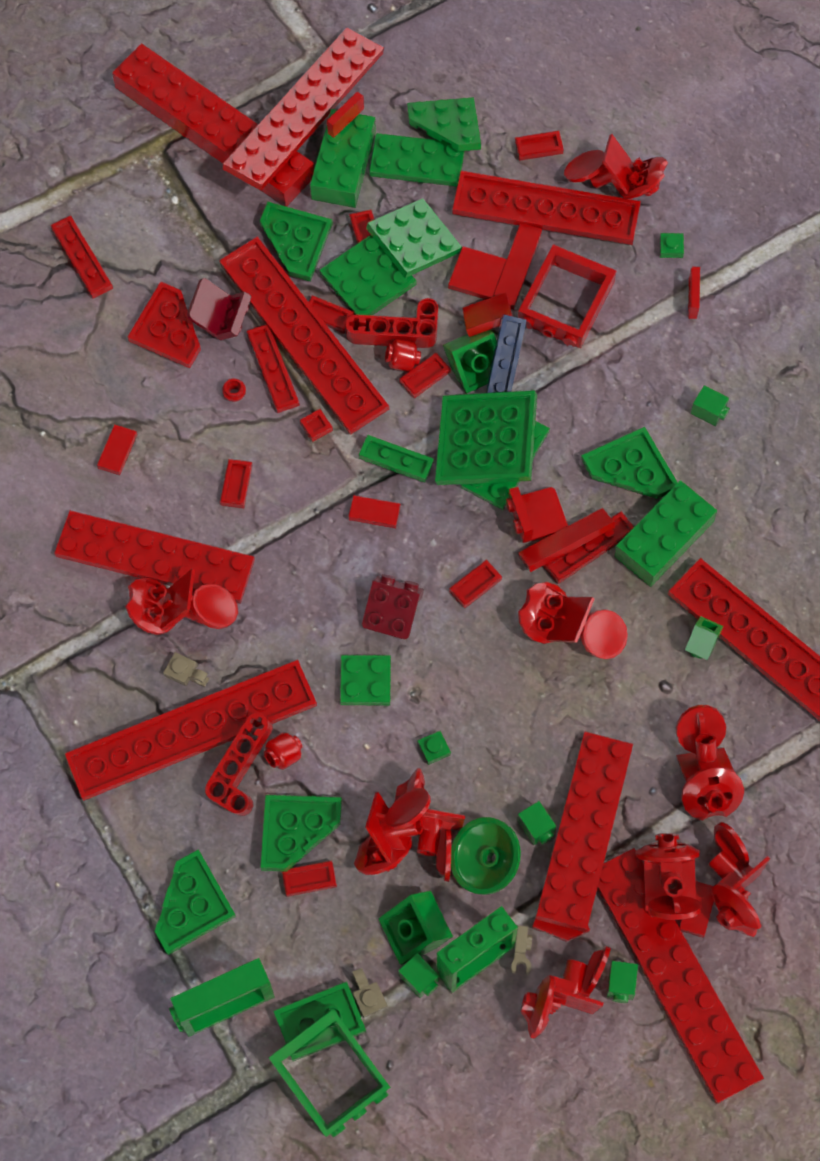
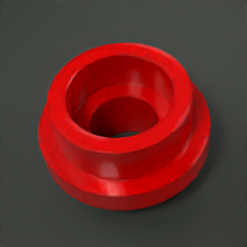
M236 378L229 379L223 385V396L232 402L241 400L246 394L245 384ZM232 389L238 390L237 393H231L230 391Z

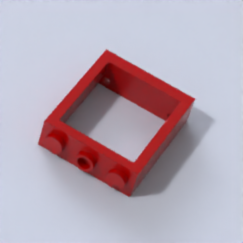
M553 244L518 310V318L527 320V329H535L542 332L546 337H554L563 341L566 345H572L581 349L615 283L617 271ZM552 265L601 285L579 329L530 309Z

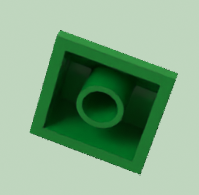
M491 330L471 337L466 334L443 345L449 365L466 394L488 384L497 342L495 334Z
M431 891L408 896L378 918L400 965L407 963L417 953L422 956L437 949L453 937Z

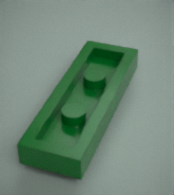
M367 435L359 453V459L424 483L434 464V458Z

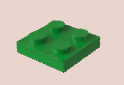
M341 655V705L390 706L391 655Z

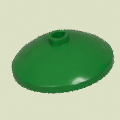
M491 817L477 818L467 823L456 835L451 847V869L457 882L467 891L479 895L494 894L504 889L513 880L518 871L521 858L519 840L513 829L505 822ZM495 854V861L492 862L491 858Z

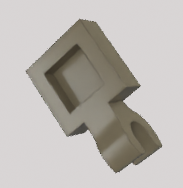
M176 652L163 672L165 677L184 686H187L189 681H193L205 687L210 679L207 677L208 674L206 672L196 669L198 667L197 662Z
M518 926L511 971L515 973L516 966L524 964L526 966V975H529L531 963L526 958L525 953L526 950L531 951L532 935H527L528 927Z
M362 967L353 971L352 975L359 988L358 991L353 992V996L363 1017L365 1018L388 1007L377 982L369 985Z

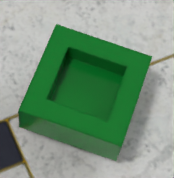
M660 233V258H683L684 233Z
M441 731L418 740V745L428 765L451 755V751Z

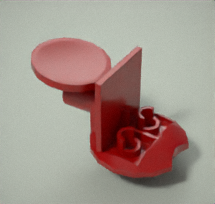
M611 134L609 135L605 152L591 150L580 154L566 166L564 176L569 182L574 183L590 179L595 188L613 183L624 199H633L642 195L651 196L658 191L660 182L665 177L664 170L668 161L664 157H653L642 161L639 157L632 162L614 135Z
M191 569L169 588L154 579H136L128 586L130 598L125 608L129 617L139 628L147 633L159 635L169 632L184 617L210 628H226L236 620L238 605L233 595L227 589L215 584L201 585L192 594L195 570Z
M549 582L536 583L528 588L526 601L518 611L519 624L524 634L532 641L542 644L551 642L577 643L578 639L581 638L586 651L593 657L600 659H610L619 655L625 648L628 638L626 624L617 613L603 609L589 614L595 598L567 597L566 593L558 585Z
M709 705L690 707L681 714L676 724V735L679 743L685 750L691 752L676 755L686 781L681 795L684 808L692 817L702 821L712 816L727 817L743 801L744 786L741 778L734 771L725 748L716 749L726 735L724 717L716 708Z
M420 768L413 772L409 780L397 786L394 802L411 790L424 789L425 779ZM427 809L426 813L421 817L423 832L419 836L417 852L422 855L436 856V869L443 876L444 881L449 882L451 870V829L460 831L463 828L465 816Z
M418 788L403 794L390 808H388L380 793H375L365 826L370 836L359 846L354 865L360 873L375 875L385 871L389 872L397 867V864L408 854L412 846L411 836L419 835L423 832L421 817L426 813L431 803V796L426 789Z
M720 822L714 827V841L721 852L709 863V866L722 878L719 883L712 887V896L719 911L716 918L724 928L738 930L747 936L754 937L757 929H760L762 926L756 910L748 900L751 893L745 890V888L760 876L770 858L767 856L756 867H751L749 865L748 852L739 835L727 823Z
M674 833L655 835V840H658V842L645 845L635 852V857L644 861L645 911H649L658 918L669 920L689 919L701 913V903L696 900L695 859L699 857L700 850L691 845L677 842L679 835Z
M604 946L602 950L595 951L587 965L580 961L567 960L563 978L547 975L537 987L535 993L527 992L524 995L520 1012L528 1023L530 1038L534 1039L544 1031L549 1022V1014L553 1015L561 1005L592 1015L603 1007L604 1002L591 999L589 996L604 970L611 947Z

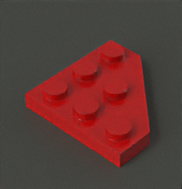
M160 282L129 333L128 341L188 368H191L201 351L193 323L187 317L188 309L182 291L164 282Z

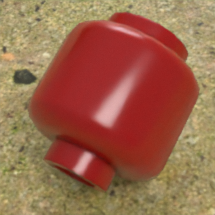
M395 339L391 344L387 345L385 362H388L391 369L409 372L415 365L420 363L421 351H417V345L414 342Z
M283 732L266 743L264 757L271 767L284 770L301 758L302 743L297 736Z

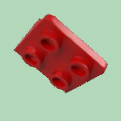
M519 487L509 489L506 506L509 513H513L515 519L513 520L516 534H520L523 543L550 536L568 526L555 488L549 487L521 495Z

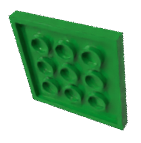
M536 391L443 396L435 476L436 484L456 485L531 481L537 407Z

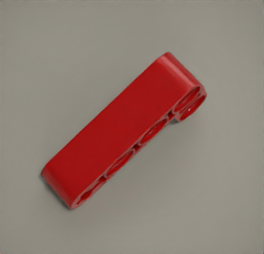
M431 298L422 299L417 306L416 318L352 315L345 323L347 339L352 344L387 346L395 339L414 342L417 348H430L437 341L438 304ZM425 311H430V312H432V313L427 315V314H424L423 312H425ZM377 329L384 330L381 333L375 332ZM402 330L407 331L406 334H400L398 332ZM423 332H430L431 334H430V335H423V334H421V333H423Z
M253 713L246 719L205 787V793L211 800L239 816H246L253 809L252 798L237 787L272 732V722L265 715ZM256 722L264 725L262 730L255 727ZM249 732L255 735L257 739L255 740L248 736ZM250 741V751L241 753L240 747L243 742ZM231 763H237V772L233 775H228V766ZM219 784H223V794L215 797L214 788ZM240 797H244L245 806L241 810H236L235 801Z

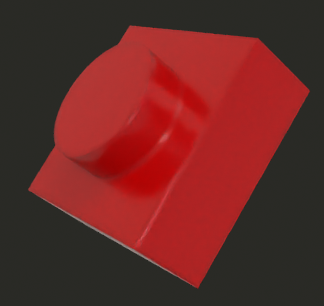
M321 409L300 420V424L312 442L333 431L332 425Z

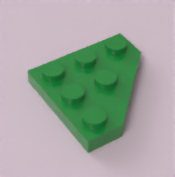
M474 97L407 103L409 125L414 128L421 127L427 131V135L440 142L445 140L451 144V148L457 151L481 150Z
M267 201L260 219L261 227L288 275L311 282L332 228L333 220Z
M645 427L581 455V460L592 479L656 499L666 495L678 483Z
M265 795L261 871L287 872L341 825L342 797Z
M199 849L176 861L155 933L167 955H170L236 917Z

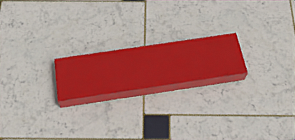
M70 215L50 225L91 297L94 299L112 290V283L72 216Z
M521 223L494 296L507 293L510 307L513 310L515 309L542 234L541 228Z
M266 324L247 330L249 341L277 413L300 406L269 326Z
M601 508L518 552L529 571L532 572L615 528V524L607 512Z
M622 511L612 517L615 528L544 565V568L557 584H560L616 546L634 528Z

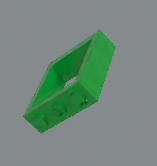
M502 906L437 952L436 972L451 993L515 948L518 927ZM500 945H505L506 948L501 950Z
M257 958L171 997L173 1006L169 1008V1011L180 1032L185 1030L188 1037L271 1000L275 998L261 960Z
M334 1009L330 1010L268 1057L325 1137L331 1134L334 1138L346 1128L344 1126L345 1122L350 1118H353L354 1121L359 1119L367 1112L365 1109L367 1105L373 1101L375 1104L380 1103L389 1095L386 1091L391 1088ZM333 1023L378 1085L326 1124L282 1061Z

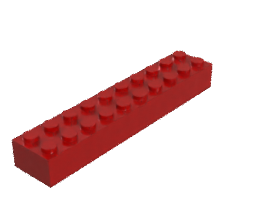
M142 43L112 72L116 89L221 163H224L259 125ZM296 151L265 186L262 192L282 206L287 207L312 181L314 173L313 162Z

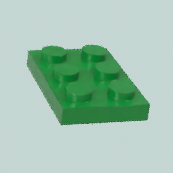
M347 982L274 1011L286 1044L332 1009L335 1010L353 1037L366 1032ZM332 1023L290 1056L294 1062L346 1040Z

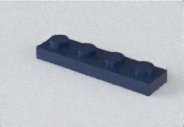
M502 315L486 393L512 392L526 319Z

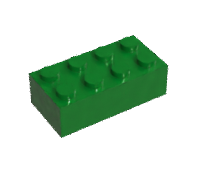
M331 109L329 118H330L337 110ZM358 114L334 138L328 134L326 126L310 184L312 200L356 208L376 134L375 117Z
M680 480L616 545L614 557L648 586L652 587L714 523L718 510Z

